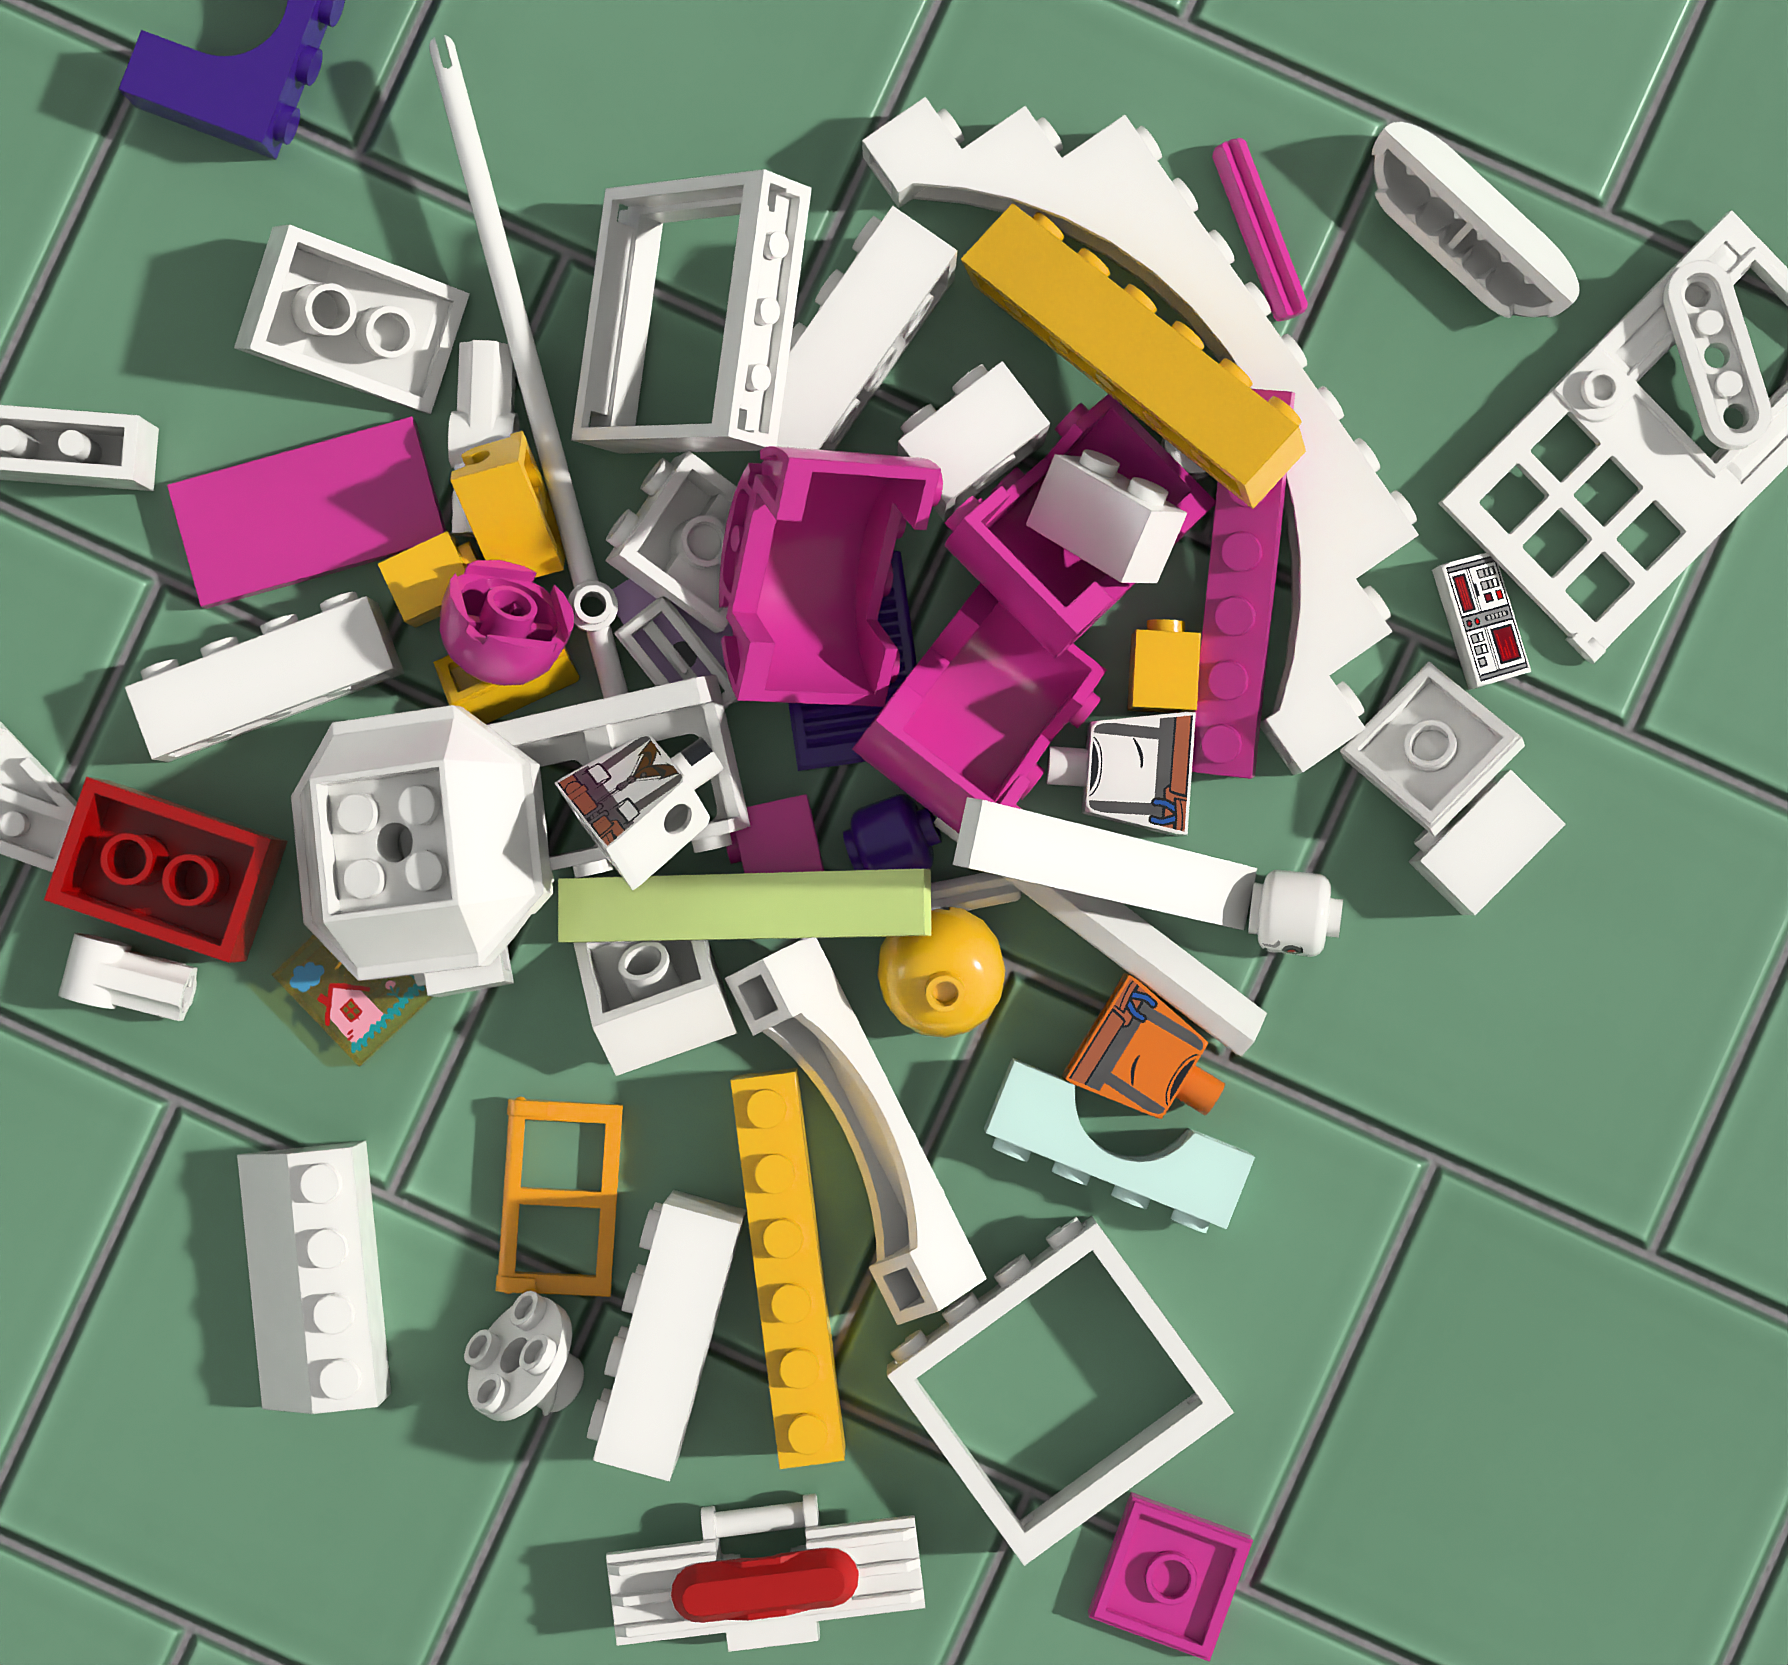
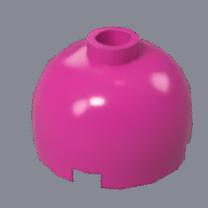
M477 560L469 563L464 574L457 576L455 573L450 579L442 600L440 634L443 645L450 658L466 673L483 682L503 686L528 683L549 671L566 646L573 630V609L564 593L553 585L549 594L543 587L533 583L536 572L522 565L502 560Z

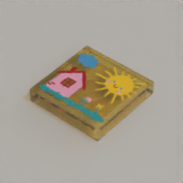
M314 934L271 974L359 1067L371 1059L434 998L427 995L426 985L417 986L414 975L358 981Z

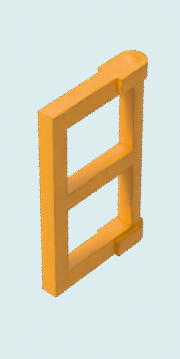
M522 1096L508 1099V1129L498 1274L496 1275L495 1291L504 1292L505 1294L534 1291L539 1294L611 1297L623 1104L526 1099ZM525 1119L606 1124L601 1191L521 1187ZM520 1204L600 1208L596 1275L516 1271Z

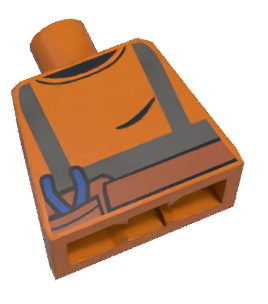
M1126 973L1119 980L1061 1075L1076 1086L1159 1119L1163 1118L1175 1098L1206 1116L1217 1102L1225 1086L1224 1082L1196 1066L1208 1042L1139 980Z

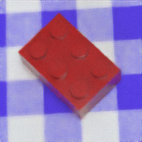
M86 777L44 900L228 963L243 962L248 959L288 841L110 780Z

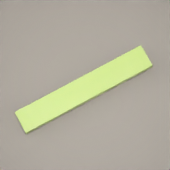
M930 869L650 876L634 890L630 888L623 877L558 878V942L931 936Z

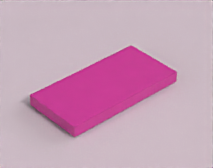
M412 416L167 485L199 603L205 609L387 559L446 532L417 423Z

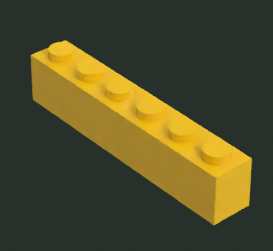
M1012 203L961 258L974 287L1249 507L1254 509L1306 452L1299 428L1302 421L1297 413L1278 397L1272 396L1267 402L1250 388L1253 385L1251 379L1231 360L1223 358L1220 363H1217L1202 351L1204 344L1201 339L1185 324L1175 321L1170 326L1155 314L1157 308L1154 303L1136 286L1128 284L1123 289L1108 278L1110 275L1109 269L1091 251L1082 248L1076 253L1062 242L1064 235L1059 228L1045 215L1036 212L1031 218Z
M798 1067L735 1075L730 1081L779 1468L786 1469L844 1461L846 1445Z

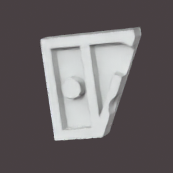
M0 721V854L53 872L77 801Z

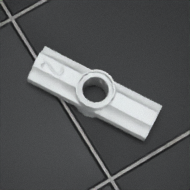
M472 340L459 343L457 411L451 412L448 429L449 462L454 470L465 466L461 457L464 452L480 445L508 438L510 434L520 431L519 417L517 413H514L516 370L509 344L491 340ZM454 490L452 494V534L475 538Z

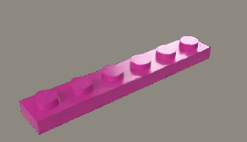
M1252 389L1267 402L1272 396H1275L1294 410V392ZM1287 473L1254 509L1249 507L1221 483H1217L1199 660L1197 710L1194 711L1196 718L1192 772L1248 779L1255 777Z

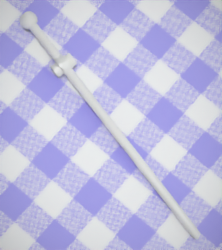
M444 35L451 62V67L447 69L442 66L434 37L429 44L431 58L574 586L568 598V602L573 609L574 626L586 632L603 698L629 693L611 629V624L615 620L618 611V599L608 585L598 581L455 44L450 37ZM587 597L598 598L603 603L604 612L597 617L587 616L581 610V601Z

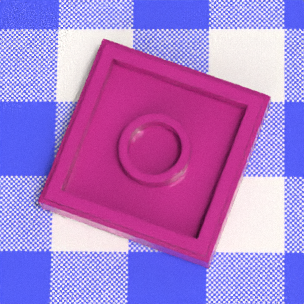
M1131 1492L1088 1609L1089 1618L1210 1662L1253 1539L1248 1534Z

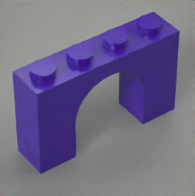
M287 0L284 16L273 34L258 47L232 56L209 55L141 30L118 90L138 109L276 160L282 143L285 145L290 144L297 132L300 121V109L296 108L304 86H311L317 79L323 59V52L319 49L327 26L334 27L338 23L345 0Z

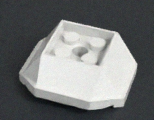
M450 705L332 722L291 795L303 924L358 981L490 966L513 940L531 914H535L553 894L540 764L518 748H514L493 729L463 707ZM408 828L412 834L413 846L410 854L404 859L398 850V839L402 831Z

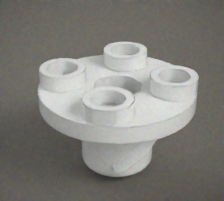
M526 1291L516 1299L513 1306L506 1310L488 1330H480L470 1339L465 1349L464 1360L470 1365L468 1395L476 1410L493 1420L508 1421L525 1414L534 1406L541 1408L543 1415L547 1416L550 1412H558L566 1408L576 1398L583 1384L584 1368L581 1361L569 1353L572 1340V1326L567 1312L561 1306L534 1291Z

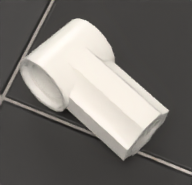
M74 933L58 996L101 1008L115 1009L117 1005L176 1021L184 1020L196 991V967L131 951L132 946L123 942L90 934Z

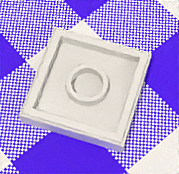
M1428 662L1365 725L1366 729L1353 737L1340 750V753L1346 762L1435 837L1512 760L1525 744L1523 738L1432 663Z

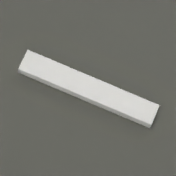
M969 797L966 799L953 861L955 866L1240 930L1245 929L1257 872L1255 867Z
M937 817L934 821L935 826L958 842L959 833ZM1002 876L1236 1055L1242 1057L1255 1042L1267 1013L1123 903Z

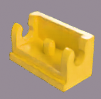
M524 432L512 433L508 438L480 445L464 452L461 457L465 466L452 471L450 481L484 559L502 560L525 566L536 572L535 578L564 570L565 553L549 493Z

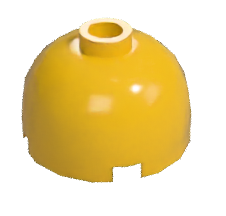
M948 907L949 910H931V936L886 937L880 947L877 975L883 999L901 1024L921 1035L948 1038L968 1033L989 1018L1001 999L1006 969L999 941L984 920L962 908Z

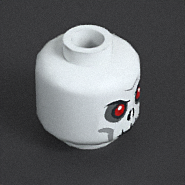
M1273 870L1266 876L1264 884L1254 883L1248 933L1258 935V942L1265 951L1307 957L1317 956L1324 948L1326 936L1339 938L1343 899L1330 898L1331 885L1329 880L1323 875Z

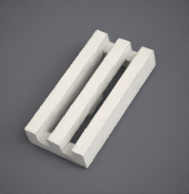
M665 596L657 598L614 632L615 636L655 686L669 684V681L634 639L633 635L642 628L683 680L696 678V674L653 622V619L663 612L712 675H717L719 684L725 690L721 694L724 709L733 702L738 701L732 690L727 672Z

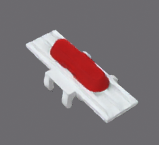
M816 1493L803 1495L802 1502L716 1512L715 1506L701 1507L703 1541L615 1551L606 1554L617 1646L717 1633H726L728 1652L818 1641L820 1639L819 1621L925 1608L915 1516L910 1515L820 1526ZM806 1527V1545L791 1548L790 1552L757 1558H741L740 1554H723L721 1552L720 1537Z

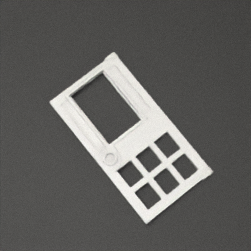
M1732 210L1727 212L1438 503L1568 636L1565 640L1591 664H1594L1606 652L1611 643L1788 466V380L1769 398L1772 408V420L1765 435L1744 449L1727 450L1719 448L1710 458L1637 383L1676 343L1664 307L1663 292L1669 278L1684 264L1695 260L1712 261L1724 268L1729 274L1733 285L1751 268L1788 306V268ZM1690 286L1686 289L1685 298L1691 306H1705L1707 295L1703 289L1698 286ZM1567 414L1595 443V447L1559 482L1531 453V449ZM1610 458L1638 487V491L1602 526L1574 497V493ZM1516 465L1544 494V499L1508 534L1479 502ZM1653 503L1680 530V535L1644 569L1617 541V537ZM1559 510L1587 538V542L1551 578L1523 549V544ZM1602 554L1629 581L1630 585L1593 621L1565 590Z

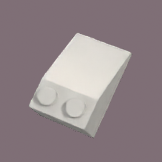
M295 226L272 227L234 348L290 369L431 414L470 293Z

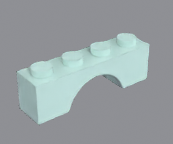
M1011 1058L984 1126L986 1134L996 1137L992 1148L1026 1162H1028L1031 1152L1055 1161L1052 1172L1086 1186L1092 1175L1115 1185L1111 1193L1112 1196L1143 1209H1147L1151 1199L1172 1207L1174 1211L1170 1219L1203 1233H1207L1210 1223L1227 1229L1255 1159V1156L1243 1149L1187 1128L1172 1144L1151 1154L1127 1156L1111 1152L1096 1144L1084 1131L1076 1111L1074 1084L1060 1076Z

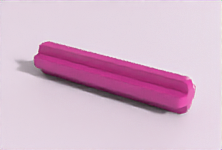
M1243 138L1226 141L1214 148L1212 158L1272 315L1278 322L1295 318L1305 312L1308 302L1248 145Z

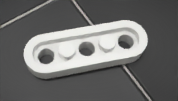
M1695 260L1681 266L1665 285L1663 303L1705 435L1720 448L1727 450L1744 449L1761 439L1770 427L1772 408L1729 274L1724 268L1712 261ZM1690 286H1698L1703 289L1707 295L1705 306H1691L1685 298L1686 289ZM1706 348H1717L1723 353V367L1713 368L1706 363L1704 358ZM1726 408H1735L1741 412L1743 425L1740 429H1733L1726 425L1723 418Z

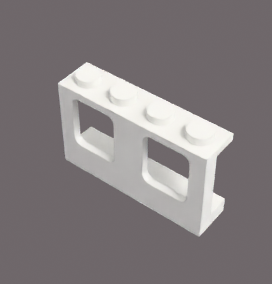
M717 675L691 678L487 725L514 748H518L540 764V767L570 760L578 761L582 766H585L640 735H651L655 741L686 734H695L705 740L724 770L711 778L717 805V815L714 820L708 822V825L691 840L694 853L732 845L730 833L750 827ZM597 844L593 847L549 856L552 882H554L552 870L573 866L575 878L613 870L612 863Z

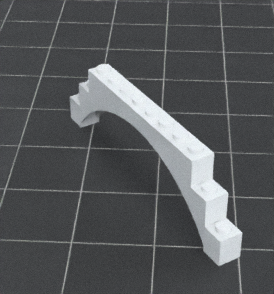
M924 97L862 140L864 160L898 208L912 199L961 203L1002 213L1014 203L1031 218L1036 212H1040L1050 219L1062 234L1108 257L1151 288L1188 323L1219 362L1223 358H1227L1248 375L1253 383L1250 387L1251 389L1295 393L1294 411L1302 421L1299 428L1306 452L1287 472L1283 506L1291 556V621L1285 665L1271 715L1261 721L1260 728L1293 775L1303 773L1366 729L1359 719V716L1364 713V708L1355 693L1343 681L1336 685L1329 675L1393 632L1385 621L1391 615L1383 599L1371 586L1363 589L1356 578L1419 535L1412 526L1417 521L1412 507L1397 490L1389 493L1375 473L1380 470V464L1375 454L1361 438L1353 441L1339 421L1344 417L1338 401L1325 386L1317 389L1303 370L1307 366V360L1301 348L1290 335L1284 334L1280 337L1266 317L1271 313V309L1264 295L1254 283L1248 282L1244 285L1230 265L1235 259L1227 242L1216 230L1208 233L1194 214L1198 210V205L1193 194L1180 178L1171 181L1158 162L1162 158L1161 151L1145 127L1140 126L1135 129L1126 115H1123L1076 149L1061 157L1058 152L1063 150V145L1054 128L1044 117L1036 121L1027 107L1024 106L962 149L959 144L964 141V136L956 121L945 108L936 113L930 102Z

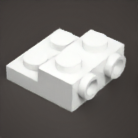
M690 451L675 457L671 463L661 458L650 470L640 487L649 496L637 514L629 509L626 510L609 531L606 541L613 545L614 548L605 561L656 599L665 596L712 632H722L729 622L726 619L728 608H719L721 555L729 510L737 486Z

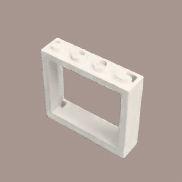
M763 169L606 188L572 441L619 454L687 451H760L768 446H777L811 196L810 187ZM619 203L628 206V210L619 211L617 222ZM740 215L712 423L635 426L663 223Z
M1093 1216L1083 1223L1075 1217L1063 1227H1057L1046 1237L1050 1247L1031 1261L1028 1260L1025 1254L1010 1261L994 1275L998 1285L978 1299L973 1292L958 1299L942 1313V1316L947 1321L928 1336H925L921 1330H917L906 1337L905 1342L890 1352L895 1360L887 1365V1377L1024 1566L1234 1413ZM1093 1250L1195 1393L1019 1521L917 1378Z

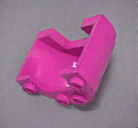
M1109 394L1090 410L1081 402L1070 411L1054 429L1062 438L1045 458L1030 471L1024 474L1018 467L1014 468L991 491V495L988 498L977 500L972 495L945 522L952 533L944 546L1054 658L1060 656L1136 584L1119 582L1026 525L1055 454L1082 456L1085 449L1093 450L1116 460L1120 464L1117 472L1130 480L1133 477L1142 478L1168 491L1166 501L1187 512L1174 545L1216 502L1141 424Z
M781 446L765 447L760 450V460L764 461L761 464L748 463L739 480L729 510L722 547L719 608H728L726 619L732 627L733 636H723L721 644L732 690L738 701L884 707L889 684L896 681L900 669L898 648L877 620L882 598L888 596L892 588L893 568L891 560L896 539H900L903 536L907 521L914 530H927L931 509L938 505L942 495L943 478L941 468L933 461L919 457Z
M980 583L885 704L852 750L959 833L967 797L1021 809L1016 803L1019 799L1023 800L1045 772V769L1037 764L1038 760L1051 741L1068 722L1078 729L1089 717L1101 700L1092 691L1107 670L1075 644H1072L1060 656L1054 658Z

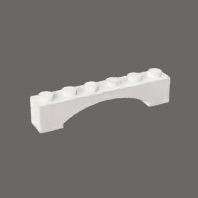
M804 938L726 977L725 980L753 1036L760 1032L765 1033L798 1063L825 1098L847 1137L864 1180L873 1216L877 1262L871 1265L869 1269L897 1325L942 1310L987 1278L817 938Z

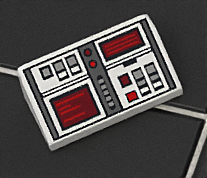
M1483 553L1445 563L1434 568L1432 572L1468 689L1472 690L1531 672L1499 565L1488 553Z

